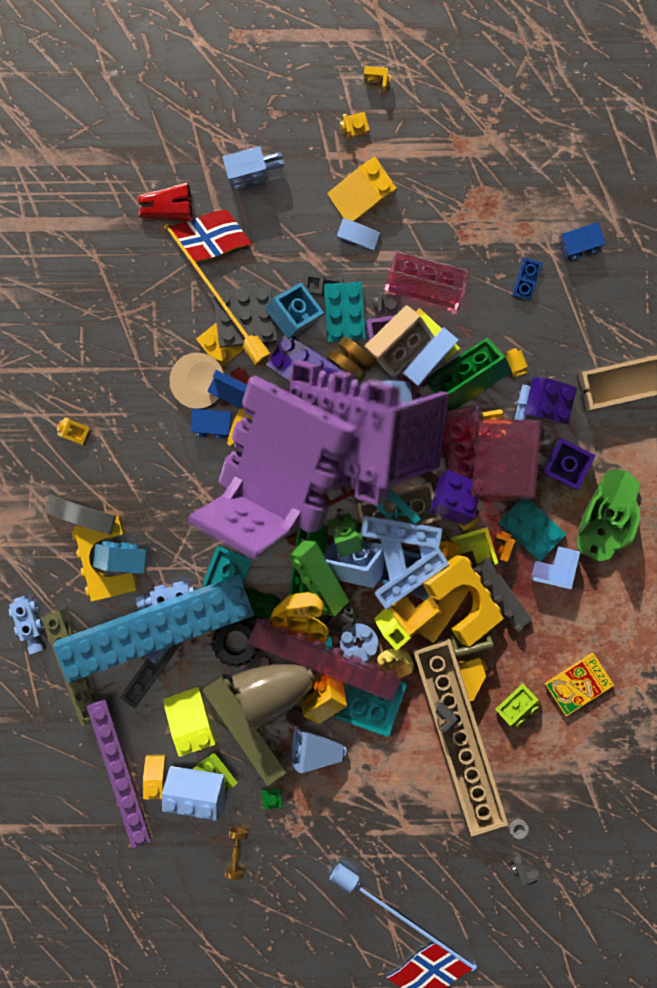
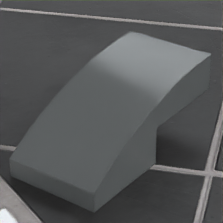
M305 273L304 287L310 294L324 296V284L343 283L344 279L324 276L323 274Z

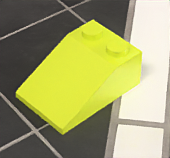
M199 686L163 698L172 739L179 757L216 745L217 737Z

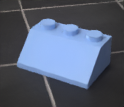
M334 540L323 555L336 579L374 588L381 578L384 569L385 557L382 544L369 541L361 542L362 551L341 558Z
M171 766L162 792V811L217 820L225 810V775Z

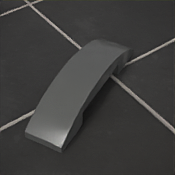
M50 495L45 510L46 514L110 535L116 519L115 515L79 505L54 495Z

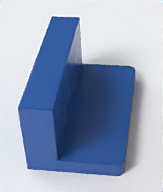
M215 370L212 376L213 380L207 390L208 393L240 409L243 408L242 401L247 385Z

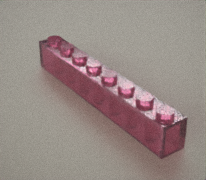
M256 619L248 638V644L393 701L401 682L396 671L380 669V665L371 661L369 664L363 662L361 657L354 654L348 656L340 648H328L326 643L320 640L311 641L303 633L298 632L297 635L291 633V629L282 625L280 627L272 625L273 622L268 619Z

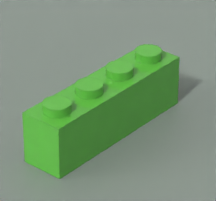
M303 540L289 554L292 565L298 570L301 581L307 586L309 593L315 594L323 601L324 609L322 614L335 617L349 600L318 544L313 541Z

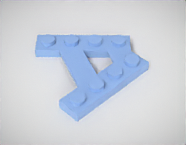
M364 516L361 535L381 539L390 581L374 593L385 609L449 565V562L439 549L442 528ZM401 542L419 545L421 559L407 569Z

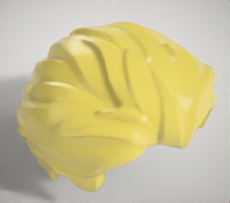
M399 648L397 651L389 649L378 656L379 668L388 677L394 675L397 678H402L413 673V660L411 655L403 648Z

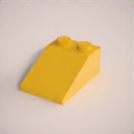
M374 156L330 190L327 195L343 218L355 222L396 194L397 188Z

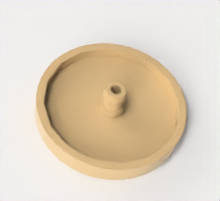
M190 353L180 358L170 373V388L174 397L181 404L189 408L202 409L215 404L220 398L208 393L207 390L213 380L212 376L215 370L225 374L221 364L212 356L204 353Z

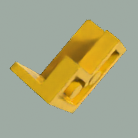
M405 595L388 608L409 636L417 634L444 611L436 600L428 597L416 607L408 595Z
M327 666L320 670L315 680H313L315 691L301 700L303 716L317 724L347 707L342 675Z

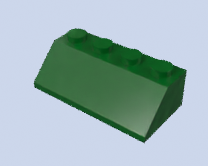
M485 338L430 374L424 382L432 394L439 392L449 393L446 413L450 414L511 374L512 371L506 357L488 338Z

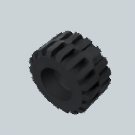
M243 619L216 629L211 642L213 643L212 650L215 652V657L219 658L222 664L226 663L227 666H235V668L252 662L261 646L260 632L256 629V625L249 622L248 619ZM239 631L247 637L248 645L243 652L235 653L227 648L225 639L230 632Z

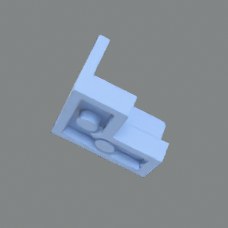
M557 546L553 565L534 560L530 579L572 589L580 552Z

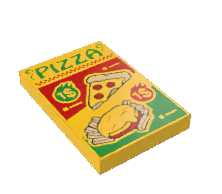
M593 652L544 683L565 716H568L614 686Z

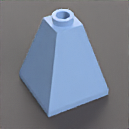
M295 726L290 764L299 773L342 762V758L346 757V747L341 743L300 726Z

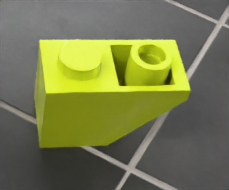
M388 608L384 609L374 618L381 633L396 651L413 636L407 634Z

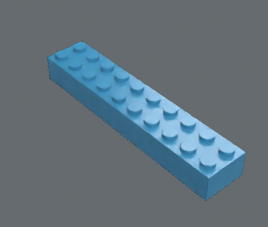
M239 574L56 640L53 648L67 683L254 616Z

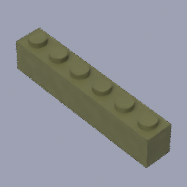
M222 675L204 687L202 691L268 786L287 773L286 767L288 765L282 756L279 757L275 752L277 748L271 740L268 742L264 736L266 735L264 728L255 730L254 726L251 727L241 707L238 693L236 694L232 689L234 687L232 681Z

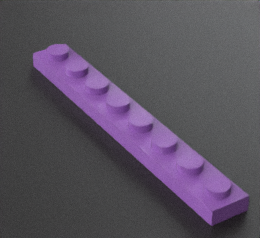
M102 699L90 703L86 707L131 847L135 848L151 841L106 700Z

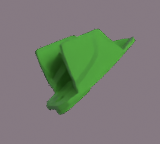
M625 470L607 471L596 488L578 528L576 546L581 554L597 561H604L610 559L616 550H622L632 543L640 521V507L636 501L640 484L629 472ZM599 528L603 529V535L601 536L597 533ZM595 545L596 552L592 553L590 548Z

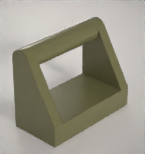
M489 632L470 647L460 644L455 634L449 635L456 657L494 648Z

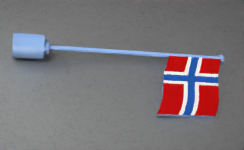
M340 863L335 867L329 878L330 881L348 893L359 890L434 942L417 953L400 970L387 976V979L400 988H447L467 972L477 970L476 964L472 965L361 888L358 875Z

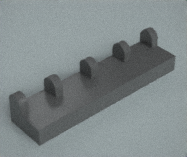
M486 558L472 568L481 577V582L490 591L492 597L517 632L521 631L524 625L532 621L489 558Z

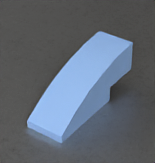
M443 328L404 371V374L418 386L421 385L459 339Z

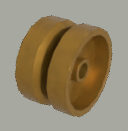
M344 336L338 343V346L345 355L338 350H332L327 358L345 372L355 375L356 380L361 383L365 378V373L360 367L371 371L377 362L359 345Z

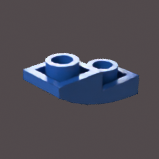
M524 257L512 295L531 301L543 263Z

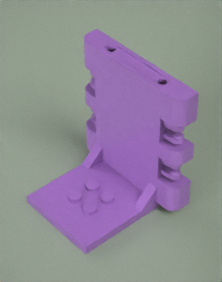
M302 360L292 361L289 393L357 427L348 452L339 455L338 460L326 457V459L335 463V470L341 472L337 485L331 490L335 491L343 486L348 487L352 483V489L356 490L355 498L378 505L387 499L390 486L440 467L449 393L439 392L413 401L402 402L399 401L400 389L397 386L372 380L367 383L364 382L362 387H360V381L356 380L353 374L338 371L328 376V373L320 365Z
M257 376L249 378L242 405L245 407L244 413L252 417L253 420L242 417V420L235 424L232 434V440L235 442L234 447L242 453L232 451L225 458L219 477V483L227 489L222 496L189 515L188 523L256 560L299 528L311 533L317 532L322 528L329 506L323 503L324 498L316 492L327 493V489H332L337 485L341 472L335 470V463L326 459V457L338 460L339 455L348 452L357 427Z

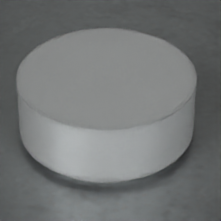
M516 819L510 823L509 832L514 839L522 840L527 837L529 828L525 821Z

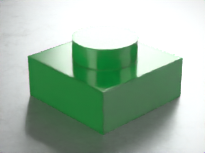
M281 787L261 790L263 810L282 808Z

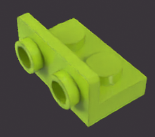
M521 684L495 710L514 729L521 727L526 722L525 718L527 716L535 714L540 709L539 705L541 702L524 684Z
M215 752L202 759L193 768V770L224 774L225 791L233 788L238 783Z

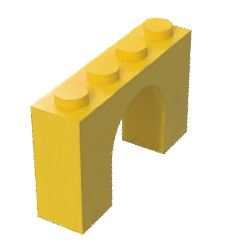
M122 515L116 516L111 535L79 525L73 526L72 536L74 542L78 544L79 549L76 550L79 561H82L83 568H81V574L83 579H86V595L91 599V602L139 590L135 573L128 572L109 576L93 567L95 544L107 538L126 534Z
M455 555L448 561V566L422 583L430 597L437 600L442 599L457 586L465 585L469 588L473 597L471 611L451 630L460 644L470 647L504 618L500 613V607L492 601L490 591L482 585L481 577L472 569L471 561L465 556Z

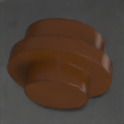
M295 706L287 712L286 719L290 725L299 726L304 722L305 717L303 716L302 708Z

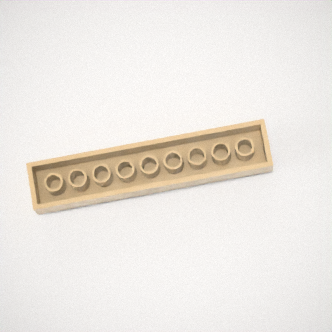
M447 637L434 643L431 642L412 648L471 837L507 826L508 822L451 640ZM439 699L458 719L456 726L451 731L446 730L444 733L441 731L440 726L447 719L442 720L435 713L437 709L434 704Z

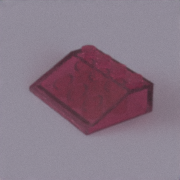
M513 419L479 421L471 496L483 502L535 498L541 421Z

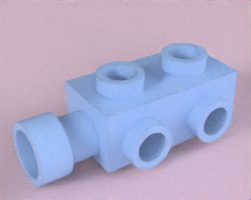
M184 581L175 582L173 587L166 588V585L155 586V590L150 592V596H136L137 608L139 611L163 602L160 599L161 596L164 598V601L178 597L179 592L184 595L195 591L194 587H190V583L185 584Z
M25 596L14 599L15 603L9 604L10 609L8 611L10 618L14 619L16 627H14L16 637L20 638V641L27 640L29 655L44 650L38 638V635H42L41 630H44L42 620L37 618L38 606L36 601H32L31 598L26 599ZM20 607L24 610L23 614H20ZM25 626L29 627L28 633L25 631Z

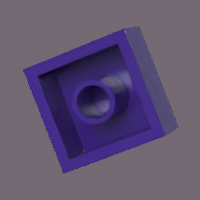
M533 377L524 415L555 424L568 425L577 387L545 377Z
M558 438L542 468L541 474L573 490H579L596 455L562 438Z
M447 470L438 478L430 512L465 526L475 518L482 484Z

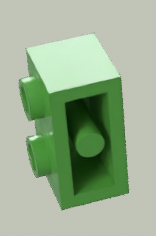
M350 513L328 520L341 558L363 550L360 544L364 542L361 532L358 531L360 529L356 519L352 520Z

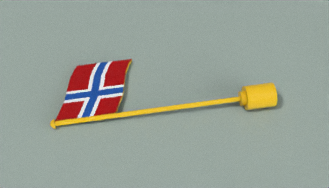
M227 209L214 211L192 221L176 225L165 224L164 229L169 231L245 337L242 348L254 365L260 366L267 362L272 355L258 336L247 335L196 264L198 261L212 259L237 248L253 246Z

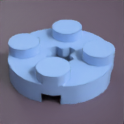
M355 623L350 625L342 634L340 647L343 654L350 661L364 662L376 653L378 638L371 627L362 623ZM357 637L365 641L361 648L353 644L356 642Z

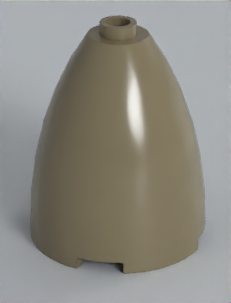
M295 664L261 666L233 675L235 690H239L238 696L241 701V707L251 727L254 726L255 730L272 723L290 711L307 694L313 685L312 680H315L311 668L307 670L306 666Z

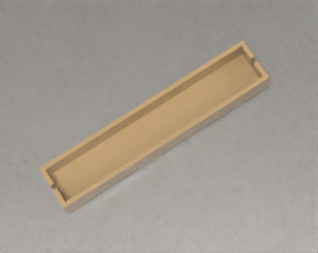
M657 355L579 373L578 378L581 391L585 390L586 392L582 395L586 411L656 396Z

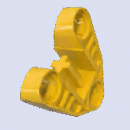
M305 592L289 595L272 611L270 617L271 624L290 636L320 644L327 641L329 634L327 626L315 619L322 615L324 609L323 601L315 594Z

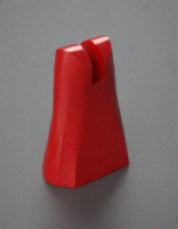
M188 182L137 196L138 205L153 204V207L138 209L139 218L193 220L191 190Z

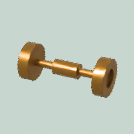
M233 828L229 830V837L236 839L232 853L233 868L225 869L224 877L240 880L243 879L244 871L237 869L241 850L239 841L248 838V831Z

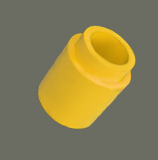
M517 348L506 352L507 356L505 357L511 368L513 378L528 372L526 368L528 365L522 350L517 351Z

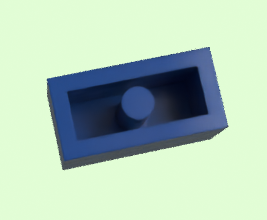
M599 222L562 233L559 236L565 259L571 258L576 260L583 257L582 254L587 252L595 254L600 252L601 248L606 244Z
M192 409L190 432L195 433L196 437H207V434H214V438L226 439V435L229 436L231 430L232 412Z

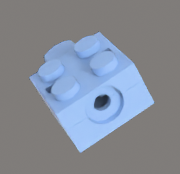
M260 146L222 156L231 188L235 189L245 188L246 184L253 182L254 184L263 183L265 179H268V171L285 166L284 161L281 160L283 158L282 153L263 157Z

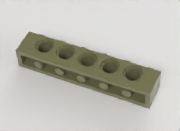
M62 609L43 616L41 619L80 725L84 726L92 723L86 705L98 700L89 675L67 683L53 648L56 640L73 635L65 610Z

